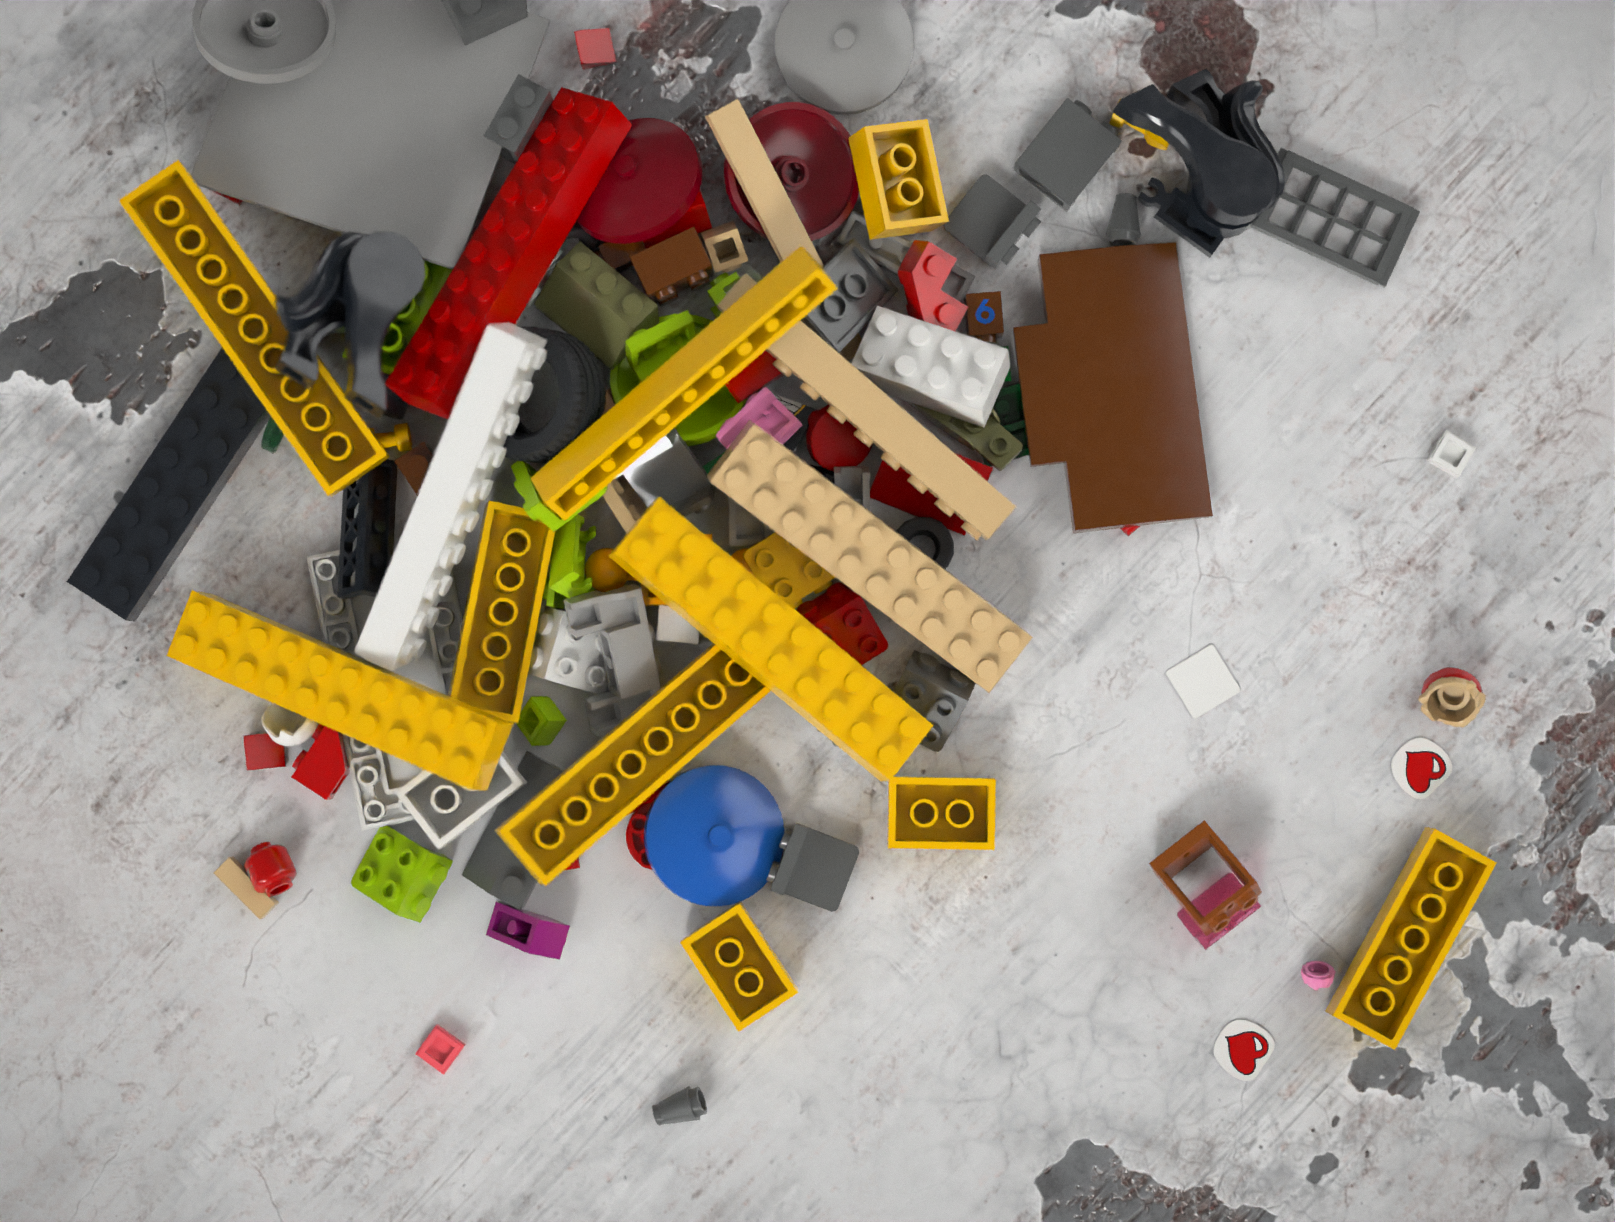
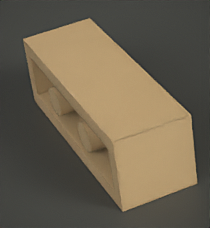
M233 856L229 857L214 872L259 919L265 918L279 903L273 896L269 897L266 893L255 891L245 868Z

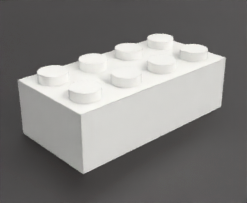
M877 306L852 361V365L885 394L985 427L1010 369L1008 349Z

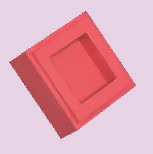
M437 1024L415 1054L444 1075L466 1044Z

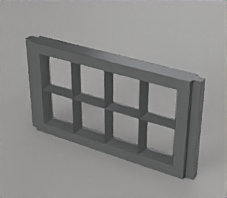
M1280 148L1278 157L1284 169L1285 184L1293 168L1313 176V179L1303 200L1286 192H1283L1280 197L1300 206L1289 230L1269 221L1276 204L1268 211H1263L1251 228L1385 288L1420 211L1292 151ZM1321 180L1341 189L1331 213L1310 204ZM1348 193L1369 202L1359 225L1338 217ZM1376 206L1396 214L1386 238L1366 229ZM1307 210L1327 219L1317 243L1297 234ZM1335 223L1355 232L1345 255L1324 246ZM1362 236L1383 244L1372 268L1352 259Z

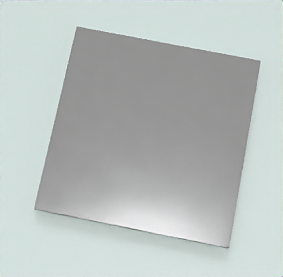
M330 0L336 15V38L326 60L307 75L282 83H252L230 76L191 176L200 187L343 234L348 232L363 234L394 232L406 237L418 248L423 260L453 269L468 244L503 150L502 146L485 138L484 134L517 75L520 74L527 79L530 78L549 27L550 19L527 12V18L465 46L441 0Z

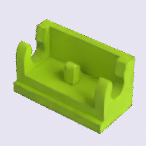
M578 514L555 531L551 552L549 588L568 598L586 593L592 588L593 581L592 577L584 581L586 543L595 537L596 526L589 527L587 531H580L584 524V517Z

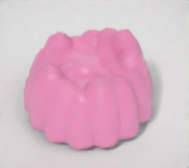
M1311 961L1302 966L1301 976L1305 984H1308L1314 990H1318L1319 988L1331 986L1334 981L1335 970L1325 962Z

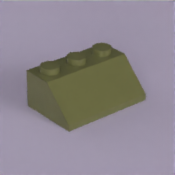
M580 241L555 265L534 303V306L564 332L584 342L590 351L594 353L595 357L611 371L626 357L625 340L629 339L634 332L640 329L648 330L659 324L658 305Z

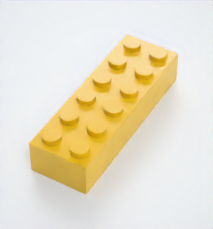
M488 501L484 508L448 696L510 723L517 724L519 722L555 532L541 520H532L523 507Z
M1425 827L1325 1012L1395 1050L1497 863L1437 829Z

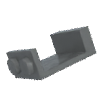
M520 74L517 75L484 134L485 138L503 147L500 157L516 164L553 101L550 91Z
M1069 98L1063 102L1018 158L1013 167L1015 172L1066 212H1068L1080 193L1109 157L1116 152L1122 142L1118 138L1119 132L1105 121L1100 124L1090 116L1092 111L1079 100L1072 102Z
M675 428L616 477L624 475L647 508L654 500L660 497L683 517L693 512L699 514L708 509L713 502L716 488L708 480L706 471Z

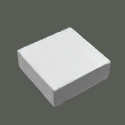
M1444 430L1426 461L1451 476L1458 478L1476 447L1448 430Z

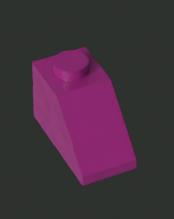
M496 902L486 935L528 954L560 960L570 926L544 915L524 909L519 910L514 906Z

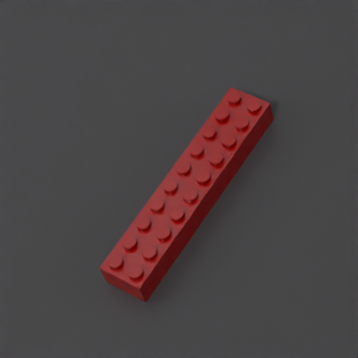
M563 87L560 88L385 383L387 387L406 403L449 420L487 326L507 322L516 324L632 127L630 121L613 102Z

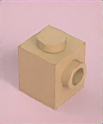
M734 221L701 232L715 273L719 271L723 273L734 271L740 268L742 263L748 261Z

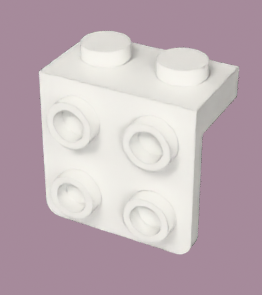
M545 607L544 614L540 616L537 623L538 634L532 649L528 674L591 693H604L608 681L598 632L576 637L570 633L565 611Z

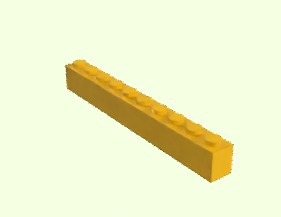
M801 245L530 478L543 502L566 521L833 293L837 287L820 264Z

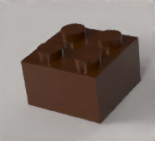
M694 227L630 256L647 297L655 303H659L660 306L677 300L679 298L677 293L689 287L691 291H696L710 284L709 278L714 276L710 259Z

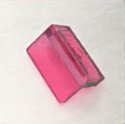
M1229 872L1191 902L1204 917L1243 886L1234 874ZM1257 901L1248 910L1238 911L1230 918L1229 924L1223 930L1217 933L1212 932L1208 936H1205L1183 908L1177 912V917L1197 943L1206 950L1258 910L1261 905Z

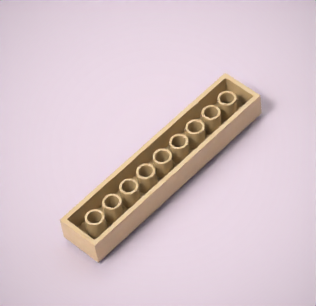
M749 420L707 474L708 480L988 693H990L1033 638L1025 629L753 421Z

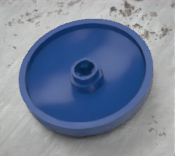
M709 765L693 768L679 774L659 791L647 813L644 827V845L647 859L653 872L660 882L673 894L698 905L711 907L727 906L751 897L768 882L767 877L773 861L780 862L783 849L779 846L785 830L777 802L759 780L737 768Z

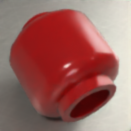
M263 842L253 847L251 855L244 864L255 891L266 893L269 897L279 895L290 889L293 885L292 881L297 874L285 846L271 845L270 842Z

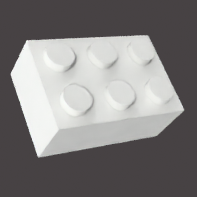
M502 751L487 791L470 790L424 770L396 791L395 794L434 845L441 849L523 787L527 781L504 751Z

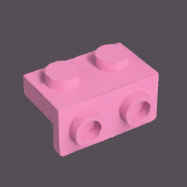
M764 387L760 392L750 396L745 406L734 417H730L722 424L716 437L727 449L747 422L751 420L781 444H784L803 425L776 399L767 387Z

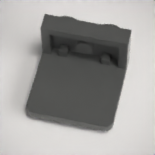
M982 175L948 216L949 222L945 223L943 227L947 233L996 270L1001 262L1007 265L1016 255L1020 248L1015 244L1023 234L1029 238L1041 223L1037 218L1041 208L1031 200L1026 205L989 175Z
M914 650L893 692L934 725L920 744L932 751L938 752L942 750L969 701L976 683L959 670H953L941 664L932 655Z
M795 823L793 830L786 828L779 847L785 849L781 862L773 861L767 881L772 882L770 891L792 896L831 912L836 911L857 861L859 849L853 844Z

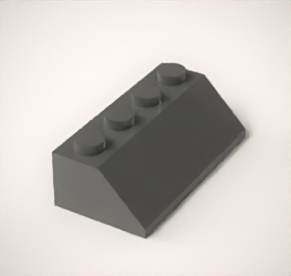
M526 751L517 769L527 783L498 805L462 873V876L487 893L519 910L525 907L538 881L494 830L564 771L529 751Z

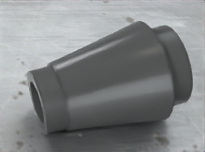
M1120 193L1116 195L1106 235L1109 237V244L1112 246L1137 245V239L1141 237L1136 203L1137 197L1133 194Z
M688 1086L658 1104L653 1105L652 1111L656 1123L660 1126L663 1124L700 1120V1116L707 1114V1105L699 1087L692 1089Z

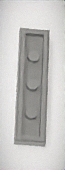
M852 211L836 241L839 245L844 246L847 241L855 238L877 265L899 276L897 270L913 243L902 236L869 240L865 217L855 211ZM954 265L941 290L962 303L975 276Z

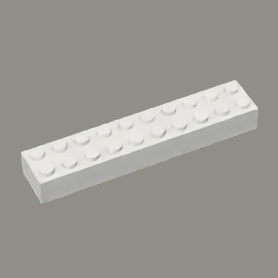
M510 322L487 326L356 645L355 654L390 671L407 665L415 659L418 660L423 654L427 643L423 638L427 629L433 627L439 616L440 609L436 607L440 597H444L451 587L453 577L450 576L452 568L454 564H459L466 550V545L463 542L467 532L471 533L478 522L479 513L476 511L479 503L489 495L493 485V481L489 479L494 467L498 468L505 457L506 449L503 446L508 435L511 436L516 430L520 420V416L516 414L521 402L525 403L532 392L533 383L530 381L535 369L539 370L547 355V350L544 349L547 342L546 339Z

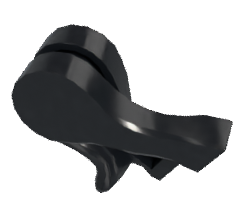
M1204 69L1172 84L1166 94L1167 98L1154 84L1121 98L1113 113L1133 126L1148 130L1162 137L1175 148L1189 171L1185 205L1190 219L1198 229L1210 236L1230 238L1242 234L1253 225L1263 211H1268L1276 204L1284 192V169L1277 152L1261 130L1255 116V103L1263 89L1261 83L1251 80L1234 87L1225 94L1216 86L1211 73Z
M348 232L330 242L321 253L300 292L293 297H276L277 314L285 330L289 333L285 337L284 349L275 369L306 389H310L318 377L317 344L329 334L345 333V351L348 366L345 398L380 419L387 409V391L381 360L383 341L390 324L421 290L425 278V267L418 248L406 237L394 232H374L372 234Z

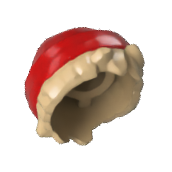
M1446 667L1430 674L1424 681L1418 701L1422 703L1421 712L1431 721H1440L1446 725L1464 728L1476 718L1480 709L1484 706L1486 695L1482 691L1480 682L1472 674L1459 668Z

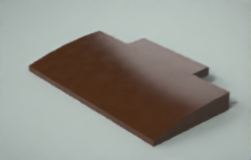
M1176 242L1040 254L1037 262L1045 323L1013 327V337L1030 467L1064 463L1073 534L1212 517L1213 513Z

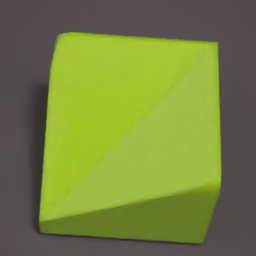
M531 696L521 710L519 722L516 725L531 746H547L553 742L567 719L550 697Z

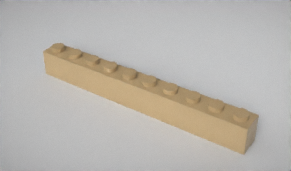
M745 273L717 305L718 309L723 313L756 285L757 282ZM801 320L766 349L776 359L773 365L788 378L793 373L803 382L800 386L802 391L814 401L820 397L829 404L830 407L826 411L841 424L846 420L857 429L853 434L868 447L874 443L884 452L881 458L896 471L899 467H902L911 476L907 481L922 494L928 490L938 498L934 504L947 516L951 517L955 513L965 522L961 527L975 540H978L981 536L988 540L1016 508L1004 495Z

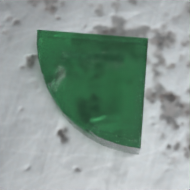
M270 416L262 437L261 447L274 454L284 437V433L272 416Z

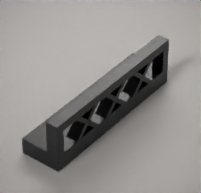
M386 459L363 475L357 484L355 481L343 489L338 598L349 599L362 594L377 597L393 558L398 466L393 460ZM359 503L358 513L354 518L355 508ZM357 537V545H356L354 551L352 552V550H353V542H354L355 538ZM355 571L354 586H351V576Z

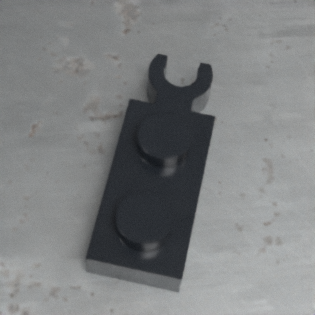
M1152 177L1148 185L1155 189L1156 196L1149 197L1141 192L1137 198L1139 202L1144 206L1157 207L1159 210L1154 216L1156 220L1210 258L1224 238L1210 236L1198 229L1189 217L1185 205L1186 194L1177 187L1173 189L1171 194L1165 192L1163 183L1159 179Z

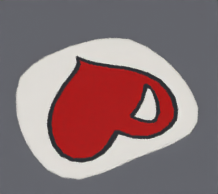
M1421 737L1414 738L1405 743L1395 753L1391 762V770L1396 782L1407 794L1416 799H1425L1449 777L1453 768L1450 758L1442 748L1434 742Z
M1237 1019L1227 1024L1220 1032L1214 1044V1056L1227 1073L1237 1079L1250 1081L1259 1074L1275 1048V1042L1273 1037L1259 1025Z

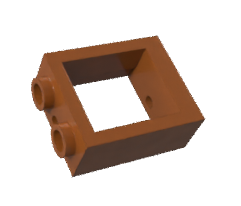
M1205 820L1149 863L1157 878L1205 936L1212 932L1217 933L1223 930L1229 924L1230 918L1240 910L1245 911L1251 908L1262 893L1257 881ZM1212 847L1244 886L1203 917L1172 878Z

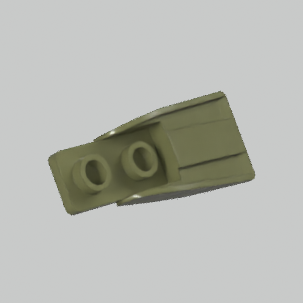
M908 402L951 437L972 451L976 450L999 471H1002L1023 449L1022 443L1000 425V419L993 408L985 427H981Z

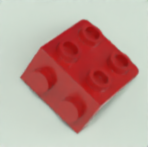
M843 582L831 585L825 593L812 601L800 604L796 609L799 614L861 665L883 653L888 648L887 640L862 597Z

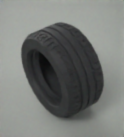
M521 326V328L547 340L544 347L547 350L545 361L551 365L558 378L560 395L557 409L549 423L537 432L532 433L519 420L514 433L511 436H507L503 448L506 449L505 458L524 462L548 463L603 416L606 404V385L597 358H595L594 353L590 351L584 342L571 334L561 331Z

